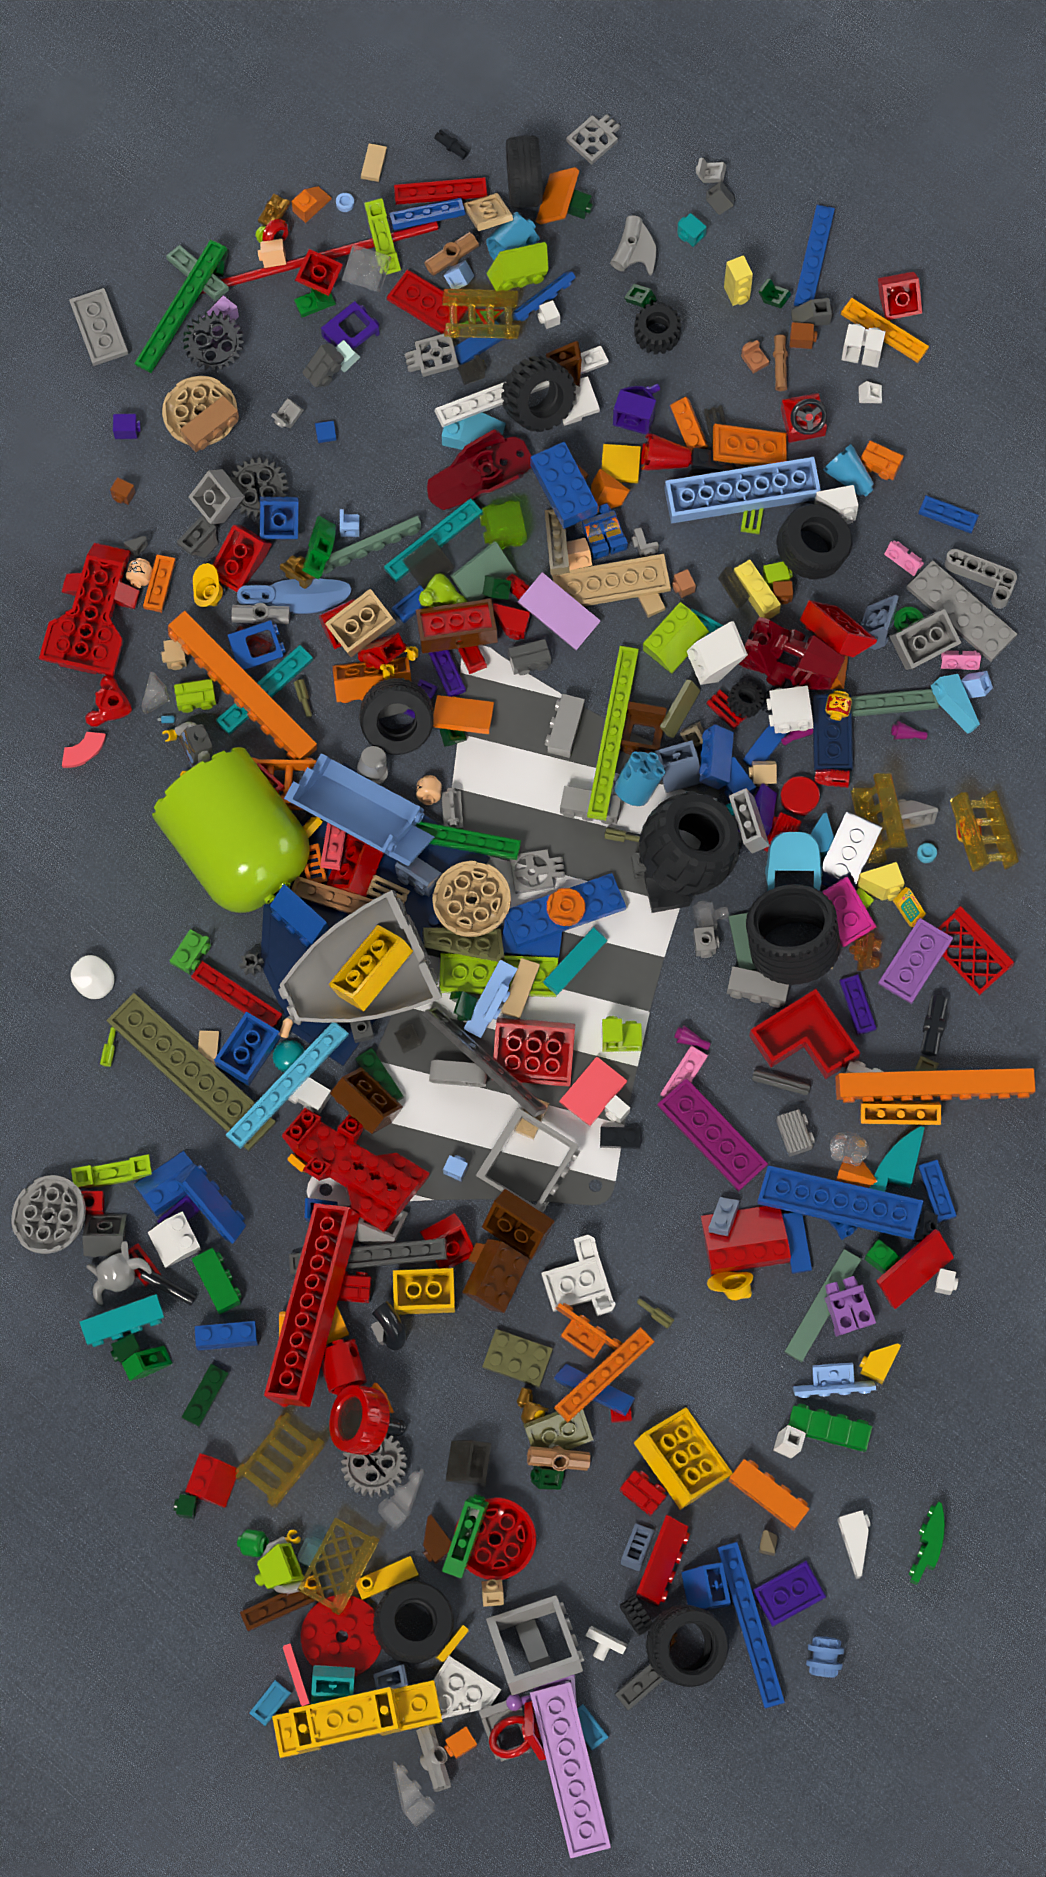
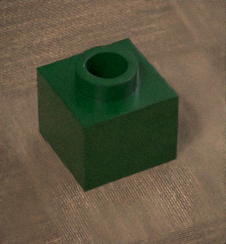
M180 1494L179 1499H175L174 1503L176 1515L182 1518L194 1519L198 1501L197 1497Z

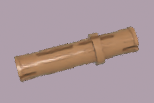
M776 335L774 336L775 349L773 352V357L775 358V390L785 391L787 390L786 357H788L786 336Z

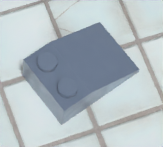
M894 595L867 606L861 626L877 639L876 644L869 648L876 650L887 644L889 630L894 624L893 618L899 596Z

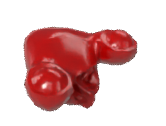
M105 675L101 679L100 686L102 688L95 693V703L99 711L88 712L85 717L86 723L90 726L97 727L107 721L123 718L132 712L128 698L118 686L117 680L112 676Z

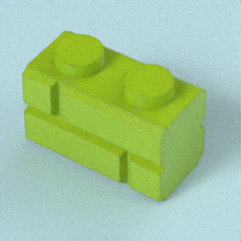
M211 679L174 685L178 711L189 713L195 708L208 710L216 705L214 686Z

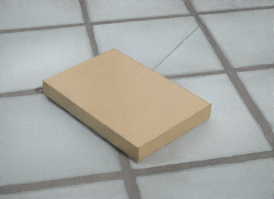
M498 193L463 204L466 213L478 231L513 221L511 212Z

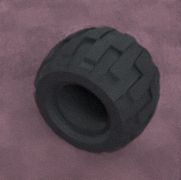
M696 792L673 795L661 802L647 817L639 839L640 861L645 865L647 869L645 872L648 876L654 879L666 891L670 890L675 892L676 895L682 896L689 895L690 893L693 896L706 893L720 885L733 871L738 861L742 842L741 833L738 831L739 824L735 816L730 814L728 808L722 802L719 803L713 799L712 796L707 794L700 795ZM679 830L686 831L695 836L704 845L706 851H699L687 845L682 839Z

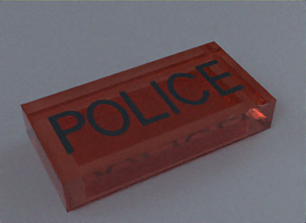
M239 626L235 632L243 630L244 628ZM255 634L246 637L250 655L255 658L267 654L272 647L271 643Z

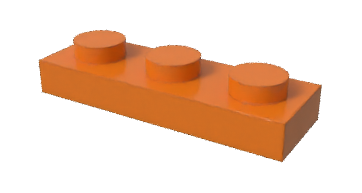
M684 397L671 404L670 407L687 448L691 449V453L694 447L707 448L708 444L689 398Z
M156 555L143 604L144 609L162 613L176 562L175 558Z

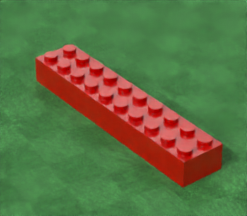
M314 1204L264 1396L274 1403L310 1407L360 1217L350 1207Z

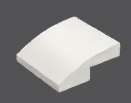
M588 376L580 379V387L576 385V391H574L576 398L572 402L574 406L567 413L568 417L562 419L564 426L582 421V417L600 412Z

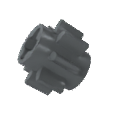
M248 951L245 957L241 956L243 963L239 964L241 969H244L245 975L252 973L256 976L258 971H263L260 964H263L264 960L259 959L260 955L258 952L251 954Z

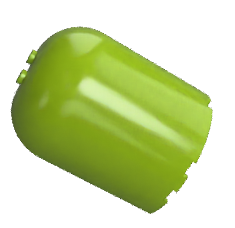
M236 747L232 748V752L226 753L224 750L214 754L211 761L205 763L202 761L180 776L165 791L166 796L156 802L154 806L156 812L152 813V817L212 900L228 911L246 913L254 911L264 904L271 903L276 897L274 894L284 884L287 887L291 886L290 883L304 870L309 858L310 848L309 839L303 826L246 749Z

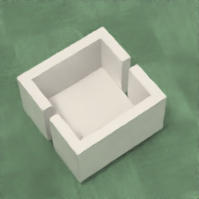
M849 324L841 360L858 363L861 347L865 346L862 364L878 368L886 331H882L879 328H869L868 330L860 324Z

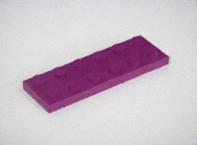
M687 1078L657 1104L661 1111L738 1192L768 1165Z

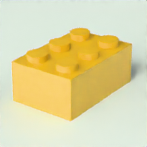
M453 1268L393 1270L395 1311L398 1315L455 1313Z

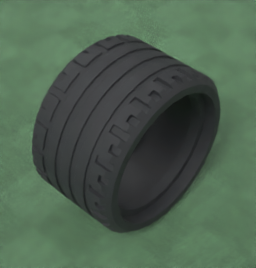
M783 885L763 893L753 902L752 907L749 908V913L746 916V930L750 954L755 968L764 977L776 983L786 985L809 983L824 976L837 962L841 950L837 914L832 901L823 892L810 886ZM793 922L810 923L822 930L814 940L796 947L776 946L765 940L766 936L773 929Z

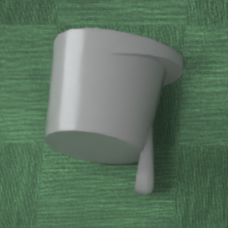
M376 746L364 749L357 765V773L378 785L382 784L387 779L388 774L385 752Z

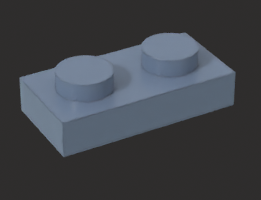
M724 1197L719 1198L709 1225L710 1233L729 1236L740 1206L738 1200Z

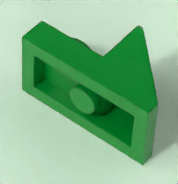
M312 288L311 293L294 299L301 318L336 305L331 293L328 296Z

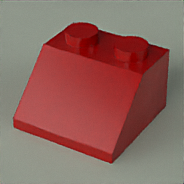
M309 249L295 281L329 296L343 264Z
M914 272L878 278L879 296L885 319L891 320L922 314L919 278Z
M455 1213L420 1232L423 1240L446 1239L447 1259L435 1260L439 1269L452 1268L469 1259L474 1248L463 1223Z
M199 1453L185 1492L187 1495L196 1496L197 1499L226 1508L240 1469L219 1459Z

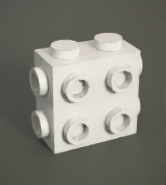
M795 686L786 689L777 688L769 691L770 698L766 700L768 710H772V715H769L770 727L774 726L775 733L785 734L790 731H806L813 728L808 686Z

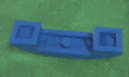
M769 725L751 747L743 761L750 767H752V761H768L770 755L781 743V739L787 736L789 732L785 734L775 733L774 726L770 727Z

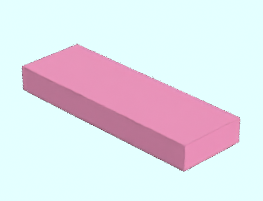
M691 1045L660 1096L665 1098L686 1078L692 1083L708 1055Z

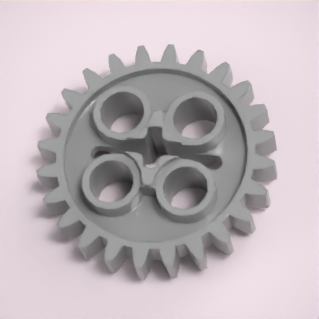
M386 1434L385 1439L380 1445L379 1452L368 1454L386 1474V1477H383L364 1455L344 1452L343 1455L347 1460H342L341 1463L346 1467L342 1468L341 1471L346 1474L344 1479L349 1481V1487H354L356 1493L361 1490L363 1496L369 1492L372 1498L375 1492L381 1497L383 1490L389 1494V1487L396 1489L394 1483H402L399 1476H405L406 1474L402 1469L407 1468V1464L403 1462L407 1460L406 1455H401L405 1451L403 1447L399 1448L401 1445L399 1441L394 1442L392 1435L387 1439ZM358 1461H365L363 1466L356 1467ZM386 1462H393L391 1467L384 1468ZM371 1475H377L375 1481H368Z

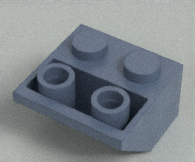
M693 741L655 751V754L659 757L658 760L665 770V775L662 778L665 793L701 784L699 782L700 766Z
M418 857L409 866L399 861L395 865L398 880L405 885L410 884L415 887L414 890L422 896L425 894L429 897L432 894L438 879L442 875L441 872Z

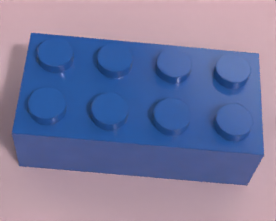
M565 441L530 457V466L563 529L598 514V504Z

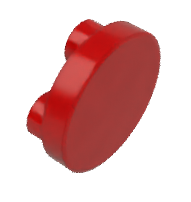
M793 777L782 787L781 804L793 814L806 816L816 808L819 802V789L815 782L807 777Z

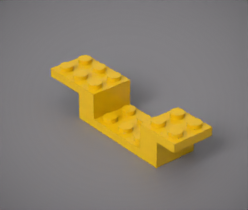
M434 1680L396 1689L387 1687L289 1709V1713L272 1716L280 1758L320 1750L322 1746L380 1734L383 1736L443 1722Z

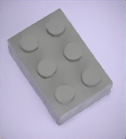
M945 609L938 610L889 635L906 670L913 669L961 644Z

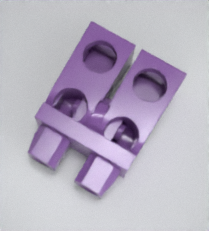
M854 1276L843 1279L846 1290L841 1292L837 1282L825 1285L827 1297L824 1299L834 1324L836 1337L876 1323L864 1293L863 1285L859 1286Z

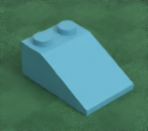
M484 413L476 414L445 426L442 432V446L463 450L466 445L491 430L496 429L503 435L506 423Z

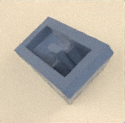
M404 1665L373 1674L376 1690L387 1687L396 1689L409 1686Z

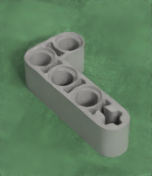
M952 549L947 553L945 567L948 571L995 588L991 598V603L994 607L1001 609L1008 604L1017 580V575L1014 571L958 549ZM968 565H973L976 569H969ZM991 572L994 576H988L985 573ZM1007 578L1011 580V583H1006L1003 579ZM1002 595L1005 597V599L1001 600L998 599L996 596Z

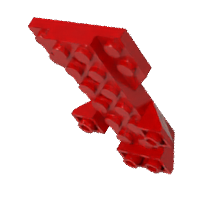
M94 543L86 556L82 573L66 574L62 593L75 596L73 607L65 612L66 614L48 623L39 656L40 660L95 675L99 673L114 677L123 644V639L111 621L115 604L135 609L140 593L139 590L122 583L131 551ZM92 611H94L95 616L89 618L88 614H91ZM87 629H89L90 634L84 636L83 632H86ZM82 647H84L86 651L82 654H79L78 650H81Z
M304 1108L282 1134L283 1139L295 1155L307 1163L303 1171L319 1181L332 1178L346 1187L350 1208L358 1213L362 1219L385 1232L426 1182L430 1173L398 1153L374 1155L356 1144L364 1128L350 1114L335 1131L322 1123L320 1116Z

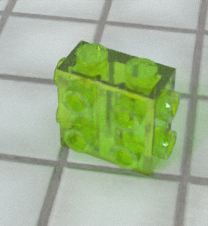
M507 501L501 505L490 504L482 508V515H479L481 527L485 526L486 532H483L485 544L488 543L490 545L493 542H497L502 550L507 546L518 547L527 543L519 501Z

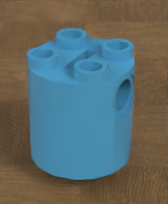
M518 212L512 214L513 221L503 223L486 240L492 259L495 260L500 251L536 244L540 238L534 230L536 228L535 224L530 219L526 221Z
M633 752L614 784L615 793L625 803L632 806H644L650 800L665 775L664 766L658 760L657 754L653 752L649 754Z

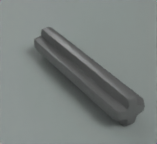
M755 1070L752 1080L803 1095H808L810 1085L760 1070Z

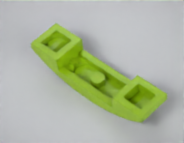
M383 199L365 202L370 232L382 274L387 275L401 271Z
M148 1154L94 1167L88 1165L72 1168L71 1173L73 1183L78 1188H92L140 1179L152 1175L150 1155Z

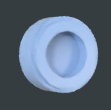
M341 193L337 196L336 207L338 210L349 212L353 209L354 198L351 194Z

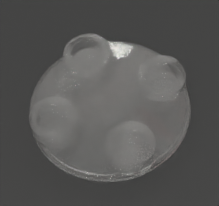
M849 1131L840 1132L834 1135L830 1141L831 1157L834 1160L858 1166L868 1156L869 1146L867 1141L857 1133Z

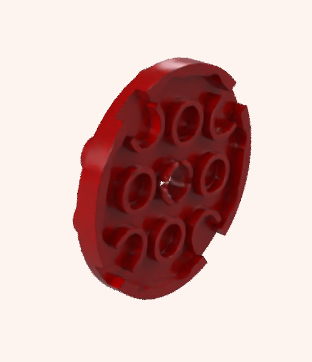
M350 1595L331 1596L317 1603L307 1614L301 1629V1646L311 1666L355 1668V1677L367 1671L376 1661L382 1649L378 1644V1640H376L375 1631L373 1630L374 1609L365 1601ZM340 1631H345L348 1634V1639L343 1643L338 1642L336 1639V1635Z

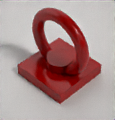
M532 1701L524 1703L525 1716L513 1715L506 1717L492 1729L489 1736V1746L496 1756L506 1759L515 1758L532 1747L539 1761L546 1759ZM511 1724H523L522 1733L525 1741L515 1749H501L497 1744L500 1732Z

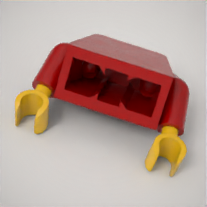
M398 632L369 643L358 652V659L360 662H364L368 668L375 667L379 671L382 670L383 678L388 680L390 675L394 676V666L385 664H388L404 652H407L408 660L414 661L418 658V649L416 647H407V644L403 643Z

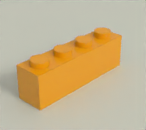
M860 1100L861 1124L941 1125L940 1102L874 1101L864 1103Z

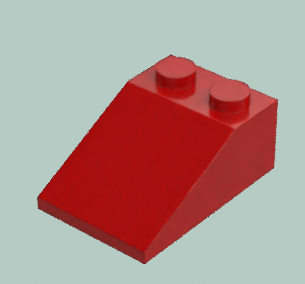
M233 525L213 563L218 572L219 582L238 592L239 588L247 584L264 561L272 543L265 539H260L259 535L242 525Z

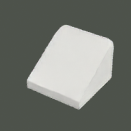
M868 381L859 386V403H882V385Z

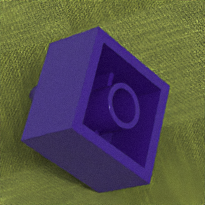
M655 384L651 387L632 386L621 389L613 409V426L645 435L649 433L656 408V399L653 397V394L660 391L659 385Z

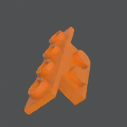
M559 1303L556 1305V1310L571 1319L560 1337L590 1358L594 1359L604 1343L614 1350L623 1344L616 1338L611 1339L606 1336L607 1332L601 1327L597 1326L595 1328L589 1324L590 1320L581 1314L578 1316L573 1313L574 1309L568 1304L563 1303L562 1305Z

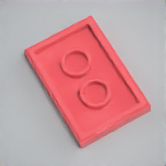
M596 1057L561 1098L559 1103L588 1126H591L605 1110V1106L626 1085L627 1080Z
M291 1644L284 1645L283 1650L301 1706L311 1705Z

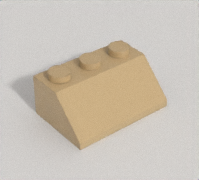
M369 589L325 624L348 655L352 657L396 622L373 591Z

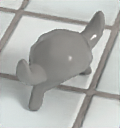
M127 1241L122 1242L121 1253L105 1259L97 1268L92 1264L87 1265V1269L98 1277L93 1286V1296L95 1301L101 1306L103 1305L102 1292L104 1289L114 1292L127 1289L135 1280V1269L141 1268L148 1274L152 1273L150 1266L143 1259L129 1258Z

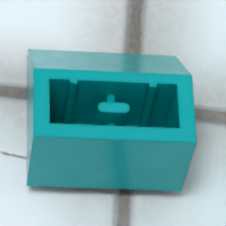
M314 1665L311 1704L353 1695L355 1668Z

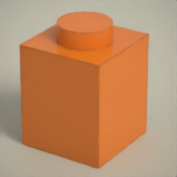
M464 1727L445 1740L447 1745L444 1746L450 1757L454 1755L458 1759L477 1747V1743L467 1727Z

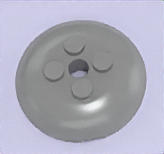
M50 1175L34 1180L32 1185L21 1191L12 1210V1228L20 1244L26 1249L39 1254H51L66 1248L76 1239L83 1227L86 1216L84 1197L80 1189L72 1181L64 1177Z

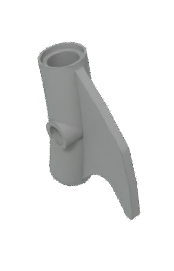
M628 216L626 218L620 244L610 264L615 269L624 271L628 266L636 262H642L645 264L648 274L652 275L656 259V245L651 234L643 224V220L638 216Z

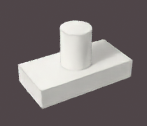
M593 1626L589 1628L586 1634L587 1637L599 1642L593 1656L602 1661L605 1660L609 1649L623 1655L628 1644Z

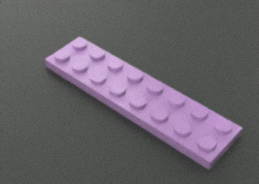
M571 1682L530 1692L570 1858L611 1848Z

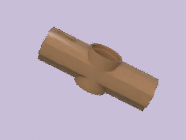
M469 232L454 243H447L443 250L426 260L424 264L429 273L435 276L448 266L458 264L460 258L479 247V243L475 236Z
M530 1446L527 1452V1464L553 1467L556 1471H563L565 1469L587 1471L590 1466V1453L564 1450L561 1446H554L552 1448ZM562 1456L560 1460L555 1461L557 1457Z

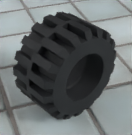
M655 302L653 306L647 304L645 309L641 308L639 313H637L634 324V337H636V343L640 344L642 350L646 348V352L650 353L653 351L654 354L658 355V352L664 354L666 350L671 351L673 346L678 344L681 319L680 316H677L678 312L676 310L672 311L670 305L666 307L665 303L657 305V302ZM659 323L666 326L667 330L656 334L649 331L648 326Z

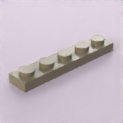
M553 509L545 510L551 575L570 573L566 528L563 529Z

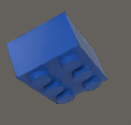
M245 1012L214 1059L216 1067L249 1086L280 1040V1032L250 1013Z

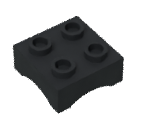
M644 872L651 913L690 906L689 895H676L673 891H666Z

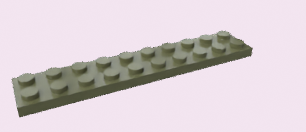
M135 993L106 1020L110 1026L227 1133L255 1104ZM270 1118L243 1147L249 1152L276 1122Z

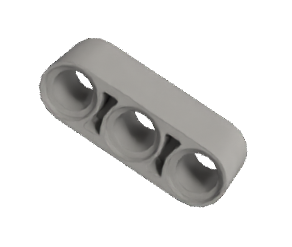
M433 1060L430 1065L429 1081L437 1084L485 1087L487 1074L475 1063Z

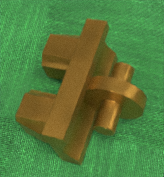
M273 194L260 215L258 222L266 226L274 219H281L289 207L290 201Z
M292 555L285 563L280 564V569L285 572L287 578L296 579L299 581V586L306 589L312 584V580L315 577L302 571L305 562L304 557L296 558Z

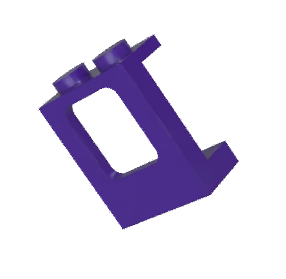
M354 301L322 326L321 334L334 347L345 341L354 350L373 334L379 336L380 325L375 318H370L367 310L362 305L359 306ZM352 313H355L367 327L355 337L350 338L339 327V324Z

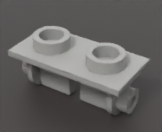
M448 788L447 792H441L444 826L463 828L461 791H455V788Z

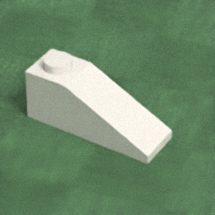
M863 1511L839 1517L837 1520L856 1579L862 1576L868 1527H870L868 1515H864Z

